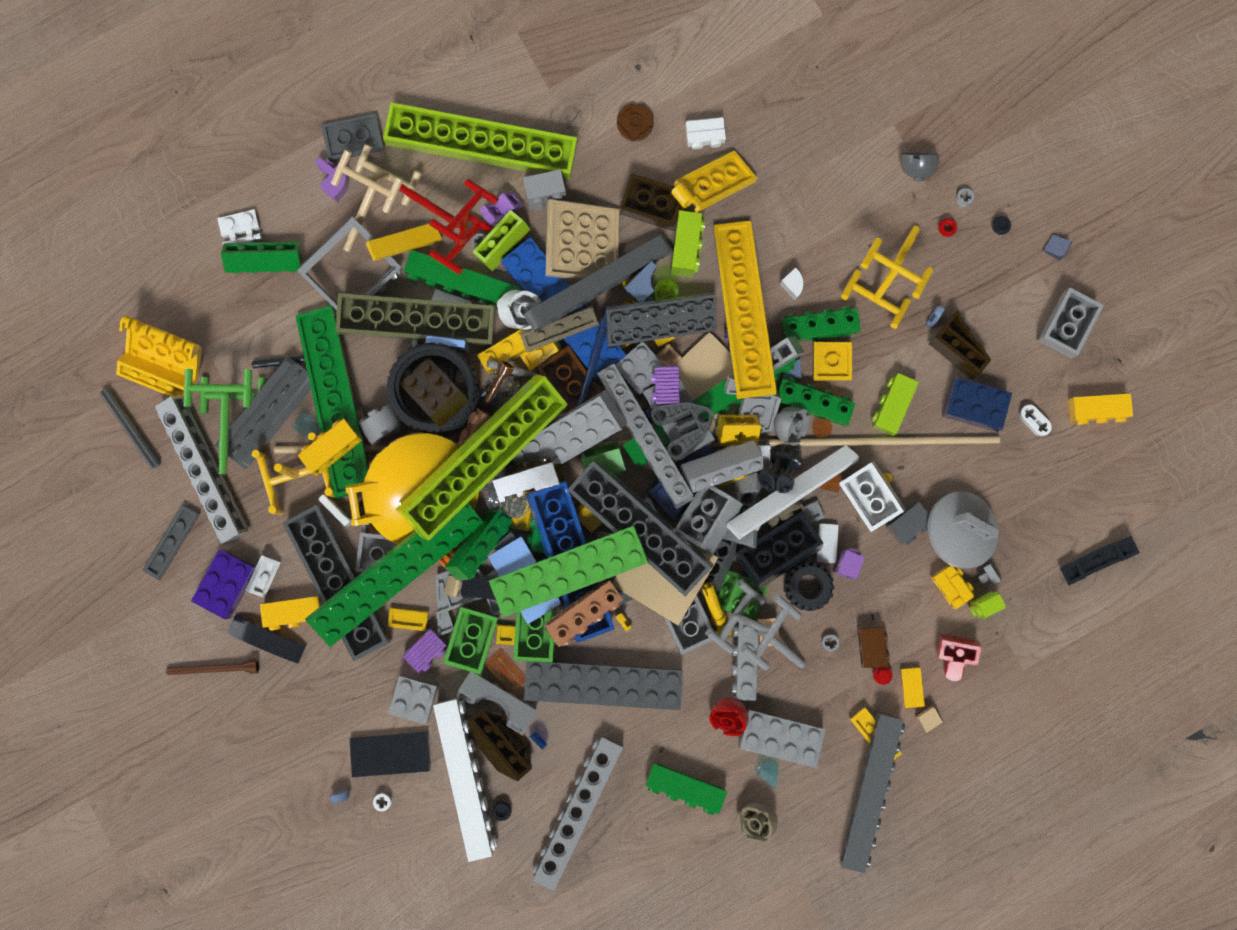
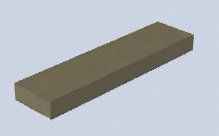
M591 306L560 318L537 332H534L532 329L521 333L520 336L528 353L596 327L599 323Z

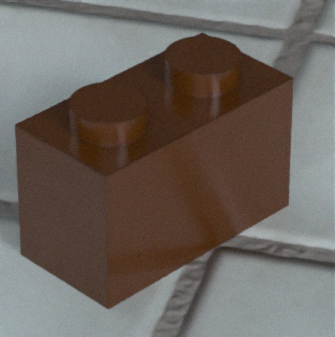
M883 627L857 629L861 667L887 666V661H890L889 650H886L885 642L888 641L887 631Z

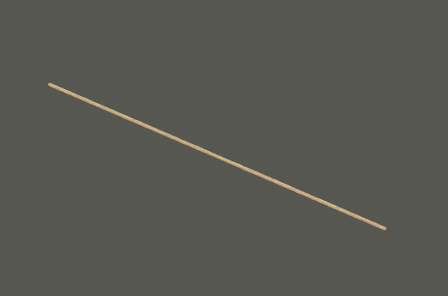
M1000 436L798 439L797 441L801 442L795 446L1000 443ZM759 439V441L768 440L770 447L793 446L780 439ZM601 441L595 444L594 446L590 447L589 449L603 446L616 441ZM618 441L620 449H623V444L628 441ZM712 441L709 443L711 447H728L720 445L719 442L714 443ZM389 444L364 445L366 452H381L389 446ZM274 446V454L301 453V449L305 446Z

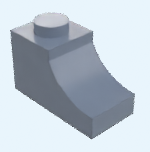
M651 261L625 287V293L636 303L648 302L654 299L655 290L651 286V278L657 270V266Z

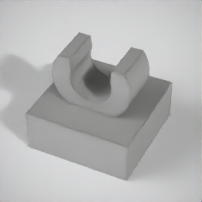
M993 563L985 564L984 570L986 572L978 577L982 584L990 579L993 584L1000 582L1002 577Z

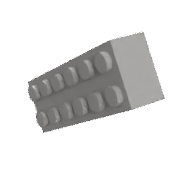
M604 390L549 423L512 460L515 465H520L526 460L533 459V461H538L541 457L550 455L551 457L558 456L560 464H563L620 431L627 421L607 390Z

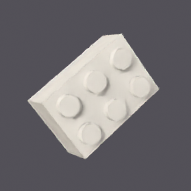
M872 461L839 483L871 532L906 510L875 461Z

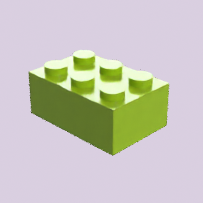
M679 210L671 275L693 278L694 272L698 273L700 257H697V254L701 252L703 238H699V235L703 236L705 225L702 213Z

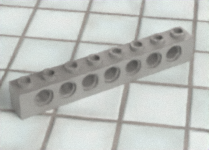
M615 364L597 373L601 384L627 421L628 429L676 509L692 501V492Z
M170 396L156 405L158 417L174 445L175 452L178 454L183 468L191 480V485L195 489L199 501L203 505L208 515V520L211 522L221 544L234 541L249 532L222 474H219V467L190 408L184 407V396Z
M604 736L601 739H596L592 747L595 751L592 757H587L583 766L586 770L583 775L579 774L575 782L577 789L575 793L570 792L566 801L569 805L566 811L562 809L558 817L560 824L558 828H553L549 836L552 840L549 846H544L540 855L543 859L540 864L536 863L531 873L534 875V882L552 891L555 890L623 749V745ZM604 753L607 755L608 760L605 763H599L597 756ZM596 771L599 774V779L591 781L588 778V774ZM587 789L591 795L589 798L583 799L579 794L580 791ZM579 807L582 810V814L577 817L573 816L571 809ZM565 825H570L574 831L571 834H565L562 828ZM562 843L565 849L562 852H557L554 849V845ZM553 861L556 864V868L549 870L546 868L545 863Z

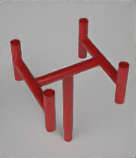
M467 179L464 186L474 191L475 194L458 214L453 216L416 191L402 184L399 189L400 192L449 223L447 226H444L437 220L432 219L429 225L457 244L446 257L434 249L430 252L429 256L460 275L463 268L452 262L480 228L487 233H490L494 228L470 213L471 209L482 197L494 205L498 202L499 198L470 179ZM468 220H469L470 222L473 223V225H472V226L470 227V229L467 231V228H468ZM455 228L460 229L459 234L454 232Z

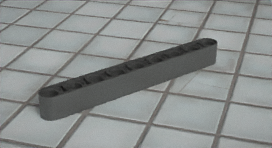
M661 234L533 307L524 314V317L533 331L537 332L641 272L651 261L655 264L673 252V248L664 235Z

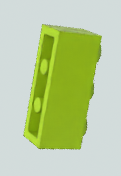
M510 210L472 253L493 272L501 263V260L529 232L530 228L524 220Z
M899 373L894 377L891 376L887 383V387H889L888 392L882 395L879 402L882 406L879 412L876 411L873 415L872 422L874 424L872 427L891 436L897 435L919 382Z

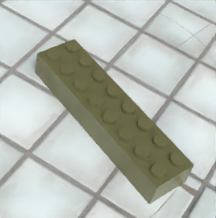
M338 293L336 334L426 341L427 336L465 340L469 345L491 346L494 306Z

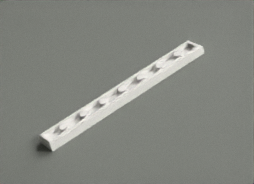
M845 445L795 478V484L791 491L787 493L775 491L729 521L727 528L740 540L859 461V456Z

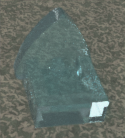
M301 412L292 426V429L307 437L309 442H312L308 439L309 433L312 432L317 435L320 433L319 423Z
M776 761L765 763L755 770V773L774 789L779 784L777 781L778 763Z

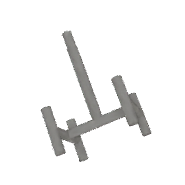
M739 580L737 586L746 592L745 596L719 635L710 628L706 630L705 634L728 653H732L734 647L726 641V638L735 624L740 622L751 627L763 638L755 651L747 645H743L740 649L741 652L762 669L768 670L770 668V664L761 657L769 643L800 668L805 667L806 662L774 636L788 613L796 620H799L802 614L783 597L776 594L773 600L782 609L770 627L743 616L742 613L752 598L760 605L764 604L766 600L744 580Z

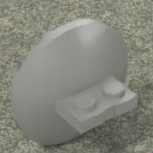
M962 491L950 493L940 498L930 512L927 524L929 539L933 549L944 562L956 568L969 569L982 565L992 556L998 542V525L993 511L980 497Z

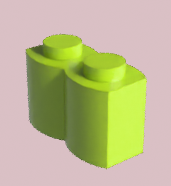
M991 591L971 601L969 606L972 616L978 619H986L1006 609V605L997 591L994 593Z

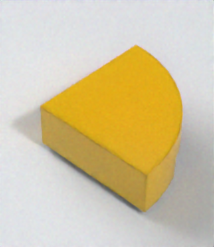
M622 613L615 616L626 632L632 628Z

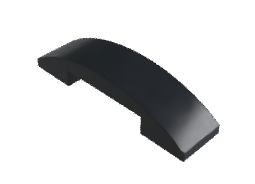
M1128 536L1088 553L1060 567V570L1069 586L1117 562L1131 558L1140 552L1132 536Z
M235 615L228 634L241 641L299 664L306 645L278 635Z

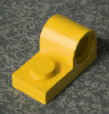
M557 341L528 353L525 351L520 356L529 371H533L562 351L563 347Z

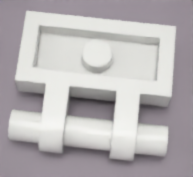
M255 209L217 218L221 236L223 238L230 237V241L223 242V244L262 241L260 233H253V231L260 229ZM246 233V237L237 239L238 234Z

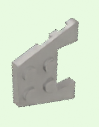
M732 375L727 377L724 389L726 394L736 395L735 381ZM776 393V395L742 398L738 415H757L761 423L760 433L772 431L781 397ZM718 424L715 425L713 433L714 443L719 442L716 435Z
M753 473L748 477L721 487L719 490L740 502L741 493L759 492V474ZM728 529L722 539L756 548L757 531L753 530L739 540Z
M477 569L474 578L486 579L481 571ZM448 571L436 575L438 636L452 632L454 629L449 613L450 610L482 599L461 596V589L459 597L445 595L447 578L452 576ZM487 599L492 615L501 613L497 601Z

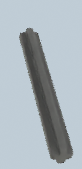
M108 388L100 391L99 395L151 469L157 468L160 465V461L113 393Z

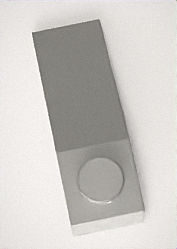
M795 336L787 337L770 349L773 371L778 370L805 353Z

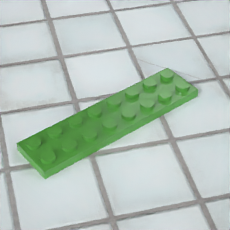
M633 525L491 579L489 583L503 617L648 564L649 560L636 527Z

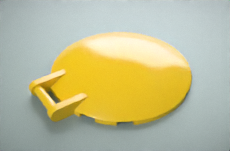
M430 433L410 434L389 443V446L379 452L371 462L364 482L345 487L346 493L349 494L351 506V525L358 526L372 523L375 529L386 539L396 544L402 542L415 530L397 512L396 508L460 446L450 439ZM357 492H362L365 515L360 516ZM479 492L468 502L473 510H475Z

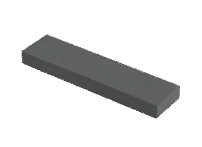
M182 504L142 571L157 580H161L200 516V513Z

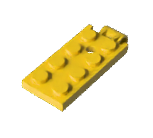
M734 150L677 179L674 183L675 188L671 193L683 208L693 203L696 207L695 211L698 213L755 183L757 177Z

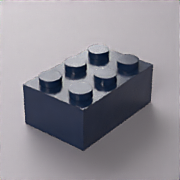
M956 377L951 381L942 417L995 432L1001 431L1004 427L1012 393Z

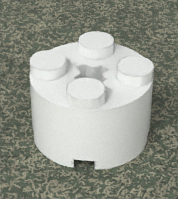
M511 290L498 300V314L505 326L528 330L531 329V326L525 319L524 314L542 302L536 294L529 291Z

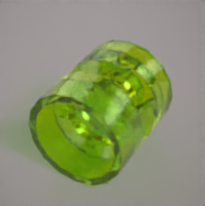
M671 279L661 280L655 287L654 300L676 298L679 296V287Z

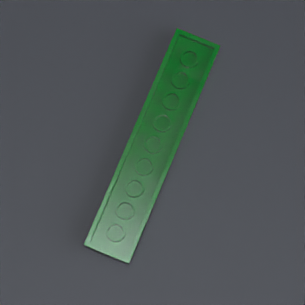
M331 305L298 314L295 317L320 433L328 432L336 421L345 419L362 439L360 443L328 467L334 497L340 498L349 495L346 493V486L364 482L369 465L358 423V415L340 334H336L335 311Z
M467 503L429 541L421 538L414 531L306 617V622L329 647L333 646L475 532L484 522Z

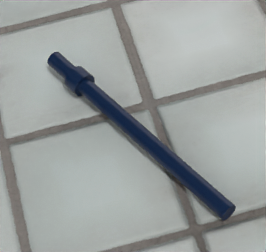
M606 309L603 319H600L598 326L600 330L577 406L586 402L607 333Z

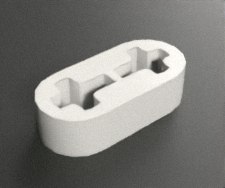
M1026 405L1020 409L1019 418L1035 435L1041 437L1050 433L1052 429L1051 423L1035 406ZM1025 410L1032 411L1031 416L1034 418V420L1031 417H1025ZM1036 421H1037L1040 425H1041V424H1045V427H1044L1045 431H1039V430H1038V429L1040 428V426L1036 423Z

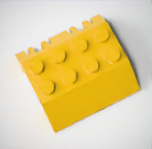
M124 315L120 321L119 331L122 332L127 328L125 353L117 360L116 375L168 396H184L185 369H193V384H195L199 376L202 347L184 338L181 339L174 334Z

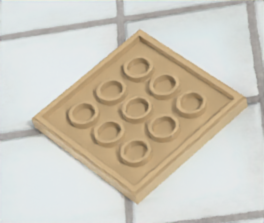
M554 199L547 201L546 276L582 280L619 258L618 208Z
M710 332L674 365L679 366V379L692 400L726 380L728 375H733L731 353ZM735 402L729 406L731 409L723 415L735 414L739 410L740 404L737 405ZM720 413L713 416L715 420L712 421L709 428L712 435L715 425L718 424Z
M689 541L713 564L716 563L718 557ZM649 564L618 574L612 584L618 590L679 625L712 568L686 597Z

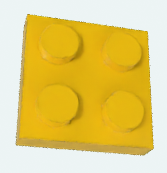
M813 342V381H852V342Z

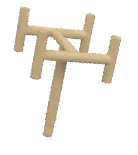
M368 144L364 145L354 170L347 167L352 152L344 149L331 181L332 185L338 186L344 173L368 186L355 218L361 226L376 191L387 196L382 211L389 214L401 185L404 184L415 191L422 174L415 170L409 183L367 161L372 146ZM363 168H366L376 174L366 177L361 173ZM387 179L393 182V185L389 189L379 184V182ZM404 195L401 203L408 206L411 199ZM354 227L350 230L343 248L347 252L351 251L359 233Z

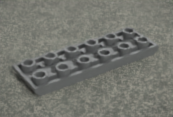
M704 293L608 307L606 309L607 345L610 347L716 331V294Z
M287 356L253 397L251 408H244L229 427L228 457L244 469L248 468L255 459L252 456V452L254 450L260 452L311 390L307 371ZM219 440L214 445L217 449H219Z

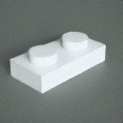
M261 555L246 591L265 598L280 562Z

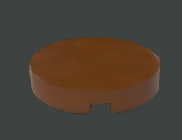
M629 104L623 107L618 114L617 129L626 140L633 142L642 141L653 130V115L644 105Z

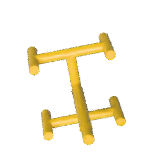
M913 226L894 261L877 252L882 244V240L875 238L861 263V267L867 269L872 260L875 259L890 268L883 283L874 294L857 284L862 272L855 270L842 292L841 298L847 300L852 290L895 314L890 326L894 329L898 328L911 300L904 298L901 306L897 307L883 299L882 296L899 273L917 284L912 296L917 299L920 298L933 273V269L927 267L922 277L901 266L920 228Z
M311 432L308 434V439L314 443L318 435ZM254 450L252 456L257 458L271 505L268 511L271 514L283 515L284 510L279 507L273 485L311 473L307 467L295 470L282 464H275L274 470L282 475L270 478L266 464L267 454ZM327 468L322 472L326 486L325 495L335 498L329 469Z

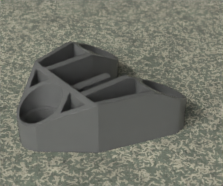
M684 402L656 406L652 410V420L660 426L676 423L692 415L691 418L675 424L680 435L698 428L672 441L668 445V454L673 460H682L705 440L713 421V413L709 408ZM657 411H664L666 417L663 420H657L655 413ZM701 412H707L710 418L703 422L698 416ZM679 445L682 448V452L679 455H673L671 448Z

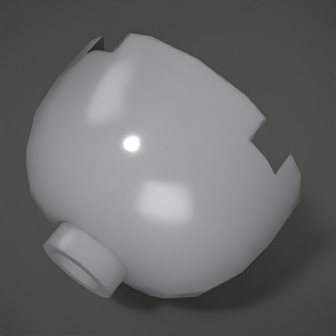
M795 406L782 409L777 414L774 422V430L777 437L781 441L793 446L799 444L801 441L797 440L801 436L805 437L809 428L810 416L806 415L808 411Z

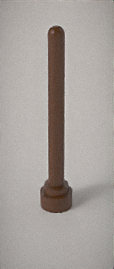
M500 361L497 367L498 375L479 409L487 411L504 378L512 374L514 367L506 361Z
M253 658L245 661V663L169 667L165 670V673L167 675L245 671L249 674H258L259 660L258 658Z

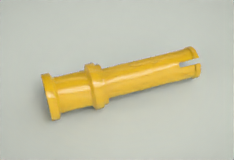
M705 583L701 586V589L712 617L710 621L715 626L716 633L719 635L727 624L728 617L721 609L713 583Z

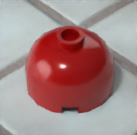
M724 698L718 701L712 708L709 721L714 729L718 730L719 728L723 730L724 735L740 736L746 730L749 723L748 709L739 700Z

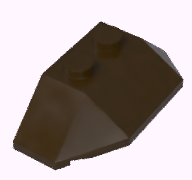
M482 708L467 720L473 742L498 772L518 782L532 769L530 743L524 736L506 726V714Z

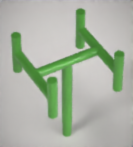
M185 369L184 407H192V392H200V414H207L208 399H221L219 474L226 475L230 399L243 400V407L251 408V400L257 394V392H252V370L244 369L243 385L208 384L209 377H201V384H193V369ZM258 378V391L266 383V378Z

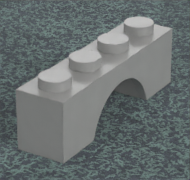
M469 672L456 695L471 705L483 700L497 702L505 710L507 716L506 726L522 736L537 713V710L530 703H523L518 700L515 694L503 691L498 684L490 683L485 680L483 675Z

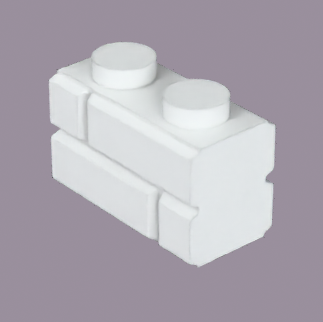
M723 117L685 122L687 147L697 150L705 145L717 148L725 144L726 136Z

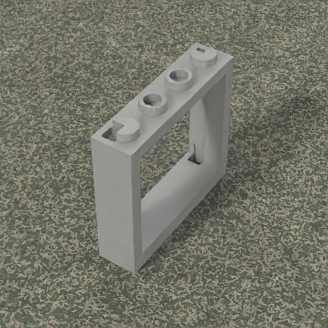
M353 217L297 269L336 310L338 303L307 272L353 227L367 242L374 240ZM391 256L384 258L392 267L363 295L373 296L376 292L380 294L387 287L385 283L390 279H396L401 273L399 270L402 267Z

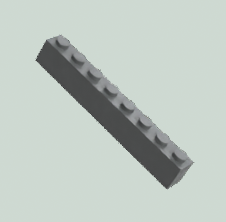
M877 712L840 859L842 868L865 873L866 868H869L871 865L870 852L876 845V837L874 836L876 830H879L881 825V818L879 816L880 812L885 809L886 800L884 796L885 792H888L890 789L891 781L889 776L890 773L894 772L896 764L893 761L894 756L898 754L900 749V742L898 740L905 730L904 720L900 717Z

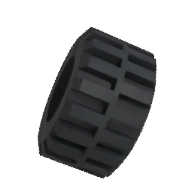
M814 562L801 563L792 568L786 575V580H784L786 598L791 602L790 604L800 610L815 611L821 609L833 597L832 592L835 589L833 577L830 576V572L822 565ZM812 575L818 580L820 588L815 597L805 598L799 593L798 583L803 576Z

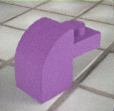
M319 157L315 164L318 169L328 176L319 187L338 203L348 189V176L343 173L339 185H332L331 181L337 166L335 167L329 160L323 161Z
M513 191L502 193L495 205L493 203L486 204L479 210L487 222L496 226L510 210L516 214L524 205Z

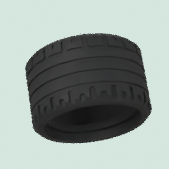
M431 342L411 347L409 351L403 352L397 358V362H394L389 371L390 376L387 378L386 388L388 389L387 396L391 408L404 424L418 433H430L442 437L446 434L451 435L458 432L461 427L464 428L468 424L469 416L476 407L478 408L480 403L481 388L476 372L462 353L448 345ZM427 357L431 361L450 363L461 371L465 381L464 395L469 400L441 428L433 420L420 419L410 412L406 405L404 388L399 384Z

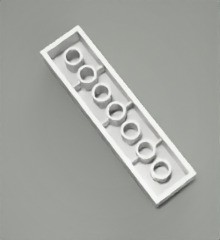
M459 697L437 702L433 707L468 862L491 857L496 850L497 841L495 835H491L493 824L491 816H487L486 813L488 801L486 796L483 797L482 789H484L482 777L478 778L477 772L480 767L478 759L473 756L475 744L468 734L470 728L464 716V713L467 712L465 702L461 701Z

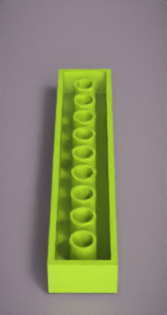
M390 102L383 136L386 146L541 174L561 169L562 178L571 180L578 145L577 137Z
M534 375L396 508L397 512L421 538L429 541L568 404L545 376Z

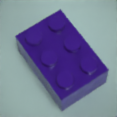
M219 550L191 602L225 620L231 619L246 592L247 585L256 566L226 550Z

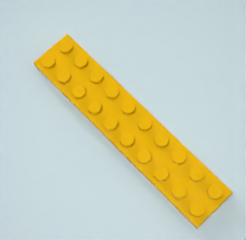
M751 221L713 225L737 399L776 395V384Z

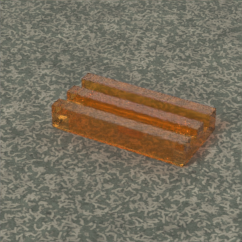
M501 653L486 665L508 692L514 693L525 683V679ZM501 659L520 682L517 683L497 660ZM493 664H495L500 669V671L509 679V681L515 686L513 689L492 667Z

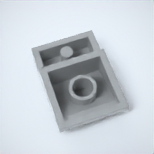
M362 525L355 571L364 572L398 544L386 539L380 533L377 535L373 534L366 526Z

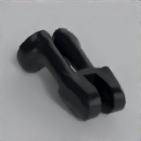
M781 446L772 457L773 466L771 470L764 469L760 472L758 476L759 483L769 491H773L775 486L779 493L791 491L795 484L792 476L794 470L798 471L801 467L802 451L800 449L794 448L792 453H787L788 447ZM781 469H785L784 473L779 476Z

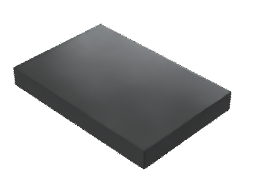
M377 113L321 124L330 162L340 160L344 149L352 152L350 158L360 156L365 144L372 146L370 153L385 151Z

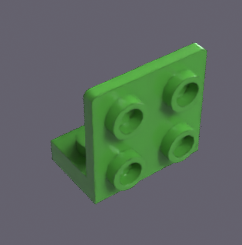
M728 571L717 593V597L722 610L734 613L746 594L745 591L737 586L739 580H744L763 597L768 587L764 586L757 590L749 578ZM752 598L742 615L755 620L761 605Z

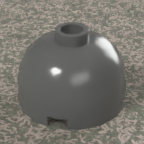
M938 153L901 154L903 172L907 176L914 177L913 181H925V177L932 176L938 168Z

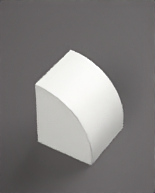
M796 268L780 283L794 300L798 298L803 289V278Z

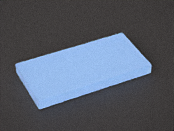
M522 537L488 556L499 576L537 562ZM557 597L520 612L527 624L562 603Z

